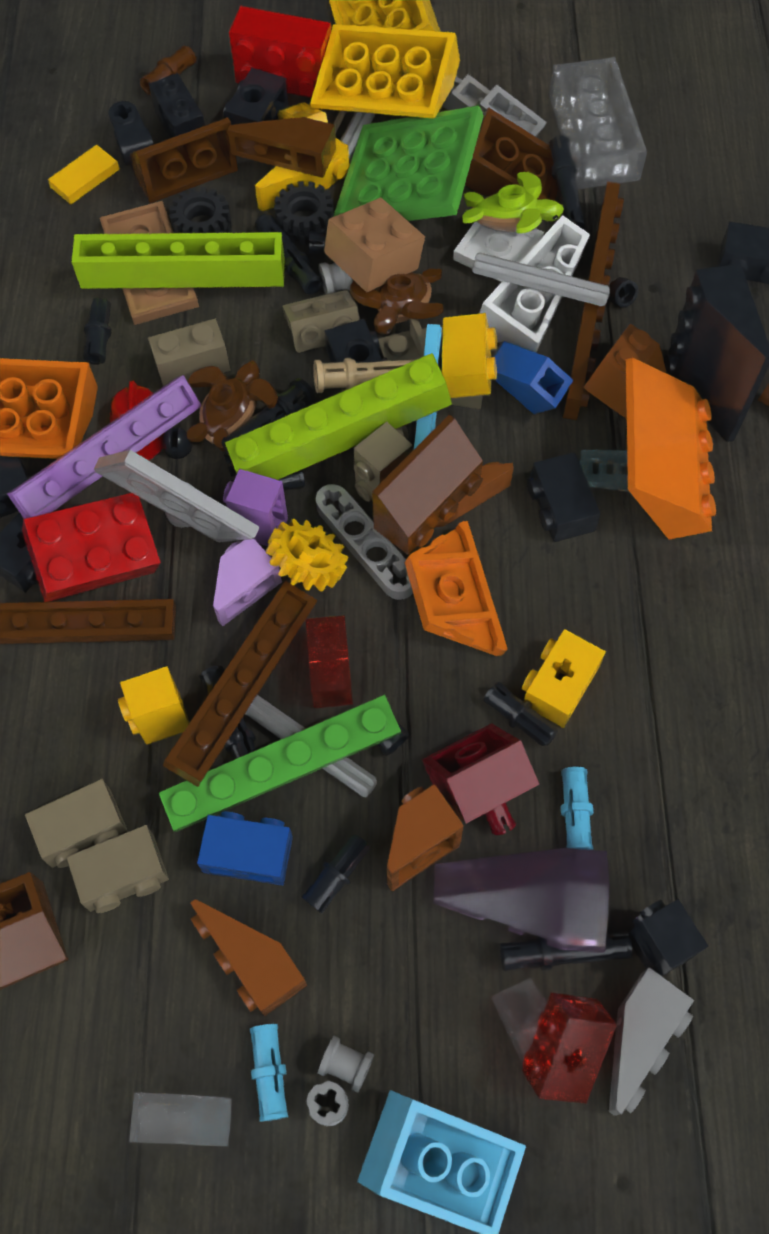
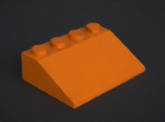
M0 358V456L58 459L81 443L93 417L98 385L89 363Z
M635 358L626 359L628 490L669 540L712 531L711 517L716 515V504L712 494H710V484L714 483L715 476L712 464L708 458V452L713 451L712 437L707 430V421L711 420L709 402L707 399L702 400L694 386Z

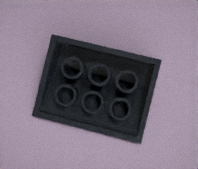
M741 264L696 270L692 284L686 290V301L683 310H680L678 314L676 331L671 335L669 352L664 356L666 373L694 386L702 400H708L711 409V420L707 422L727 442L735 440L769 367V342Z

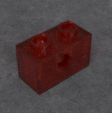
M345 615L306 619L311 693L314 708L353 705Z
M550 993L546 1007L539 1016L538 1028L531 1047L524 1055L522 1072L539 1099L587 1103L617 1026L598 999Z

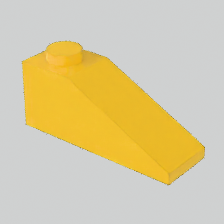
M335 138L336 151L323 178L275 166L255 185L258 209L266 211L274 208L276 196L280 197L279 192L282 189L288 192L287 185L293 184L296 188L298 187V182L303 181L304 186H308L310 181L315 182V188L322 185L324 190L329 189L338 179L345 177L350 166L348 145Z

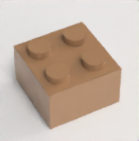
M378 198L328 220L324 253L360 287L369 292L386 284L388 278L395 274H408L417 270L425 236L384 199Z

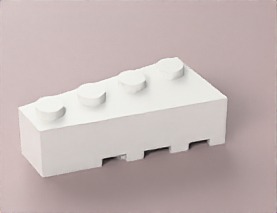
M562 215L520 263L572 276L590 234ZM502 281L482 303L480 314L486 313L489 328L495 327L498 343L501 344L506 341L536 353L563 296Z

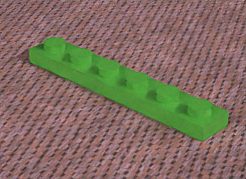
M383 695L208 771L199 787L189 781H184L159 792V796L173 831L178 832L207 819L208 815H217L401 734V730L386 696Z

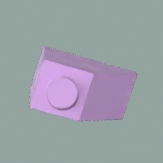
M255 539L243 540L242 542L237 541L231 544L224 555L220 557L213 607L218 622L222 626L282 583L281 577L278 575L280 571L279 566L270 565L271 557L266 554V551Z

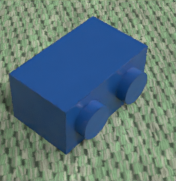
M224 811L220 813V816L208 815L197 862L203 873L284 886L293 839L290 827H284L285 823L283 821L273 818H261L260 823L246 821L243 815L234 812Z

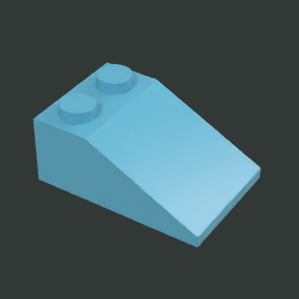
M390 1090L357 1182L382 1197L477 1233L498 1234L526 1146Z

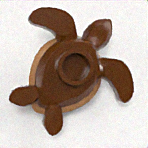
M431 268L425 270L422 274L413 272L395 274L388 278L386 284L378 287L377 290L373 289L369 292H366L355 281L350 285V293L358 303L378 310L374 319L375 331L379 334H389L396 323L409 319L436 317L444 311L443 304L429 303L432 293L430 283L441 279V269Z
M254 360L241 366L233 379H228L215 366L201 368L189 377L188 383L191 387L211 388L200 408V423L190 427L187 431V439L190 442H201L206 438L211 444H215L220 451H225L221 443L222 439L229 436L252 417L257 400L264 403L268 408L275 407L278 400L276 390L265 379H259L260 369Z

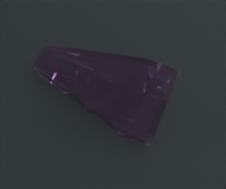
M559 848L435 864L433 903L478 920L490 918L509 925L508 931L519 935L526 931L548 939L547 945L561 950L605 953L610 887L607 851Z

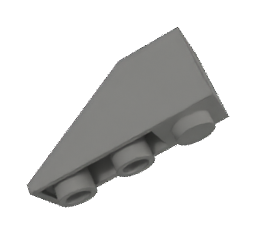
M650 967L640 974L618 1008L609 1112L614 1116L622 1114L625 1109L629 1113L633 1112L646 1091L640 1086L649 1071L656 1075L667 1060L669 1052L664 1047L672 1034L679 1038L693 1018V1015L687 1011L694 1000Z

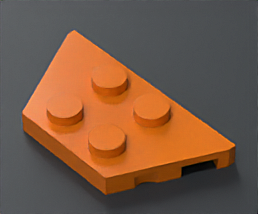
M462 521L446 535H440L432 540L427 547H421L408 556L404 563L423 629L494 656H502L508 648L468 521Z

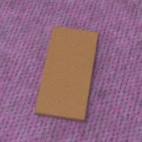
M163 201L100 217L104 234L174 233ZM122 288L134 325L199 307L194 288Z

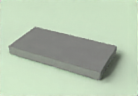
M132 450L99 457L94 467L96 473L216 542L255 539L259 530L258 525Z

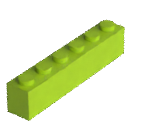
M282 232L74 234L72 265L81 289L284 287L285 259Z
M433 353L234 438L225 442L236 474L239 469L279 480L357 446L386 422L397 429L452 405L446 381Z

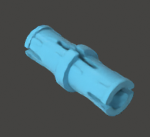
M568 767L561 770L564 804L560 806L566 823V851L570 853L593 851L590 816L593 815L594 810L593 804L589 803L588 772L584 767Z
M265 1024L249 1028L255 1069L251 1070V1078L256 1080L259 1121L264 1122L288 1117L283 1075H286L287 1072L286 1065L281 1064L278 1024Z

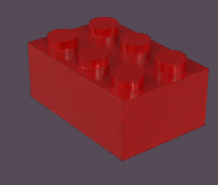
M240 6L229 31L236 83L239 84L242 79H245L251 68H255L286 78L287 93L312 98L332 31L331 23Z
M133 493L23 519L22 533L44 603L155 573L161 563L140 497Z

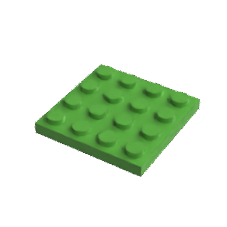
M480 105L438 112L435 119L407 117L363 125L334 216L378 198L384 199L407 221L457 215L484 116Z

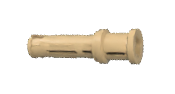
M345 358L343 362L322 363L321 360H314L315 390L317 393H323L324 389L345 388L347 390L417 359L356 363L351 358Z

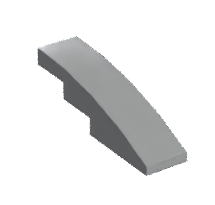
M469 74L463 80L456 76L453 88L442 105L447 110L480 105L482 113L489 107L535 137L547 123L497 84L490 91Z

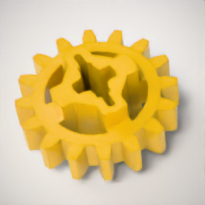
M291 519L289 525L282 521L278 528H275L272 532L266 549V554L272 556L269 561L270 565L281 568L278 575L280 577L288 575L291 578L292 585L302 582L305 590L308 591L312 585H315L319 591H323L326 585L333 588L347 569L345 563L348 560V556L341 553L344 549L343 544H335L333 542L334 534L325 535L323 526L319 525L317 528H312L308 520H305L303 525H300L295 519Z

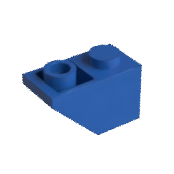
M506 341L499 345L492 356L495 357L497 365V379L494 380L533 414L556 408L573 382V379L550 358Z

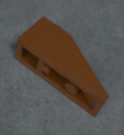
M306 117L230 125L227 129L231 155L321 178L324 177L336 151L335 125Z

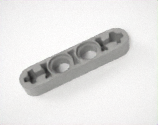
M336 484L323 486L316 495L317 512L388 596L397 600L410 597L413 591L404 563L406 561L404 556L388 539L374 529V522L343 487ZM330 498L332 501L339 500V509L343 513L340 517L338 510L332 504L326 506L327 499ZM352 521L360 522L365 527L364 531L358 535H350L345 532L344 528ZM373 547H381L387 552V556L377 562L371 561L366 554ZM392 564L393 572L398 578L401 579L406 576V585L402 586L400 583L393 585V575L388 569Z

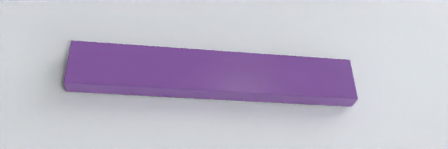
M184 375L178 376L14 488L7 495L24 519L51 513L102 477L94 470L99 457L132 450L135 453L199 409L201 404Z

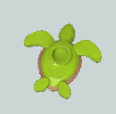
M520 172L517 174V181L520 185H507L501 188L498 193L485 199L475 192L465 193V204L473 208L463 214L462 220L463 223L477 221L481 225L497 231L527 233L535 229L542 220L555 221L563 213L564 208L562 204L553 200H537L542 191L541 180L530 172Z

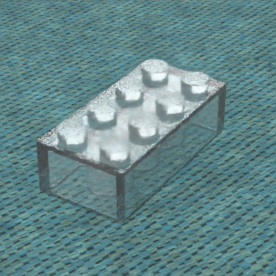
M616 58L553 65L549 97L560 133L570 139L571 157L577 166V173L575 175L577 189L605 186L607 181L616 183L640 181L647 150Z

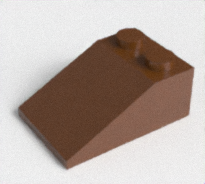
M488 107L483 113L484 116L465 185L479 194L491 196L507 185H520L517 181V174L520 172H530L541 180L542 191L537 200L547 199L555 201L558 189L557 182L553 179L551 173L553 160L549 145Z

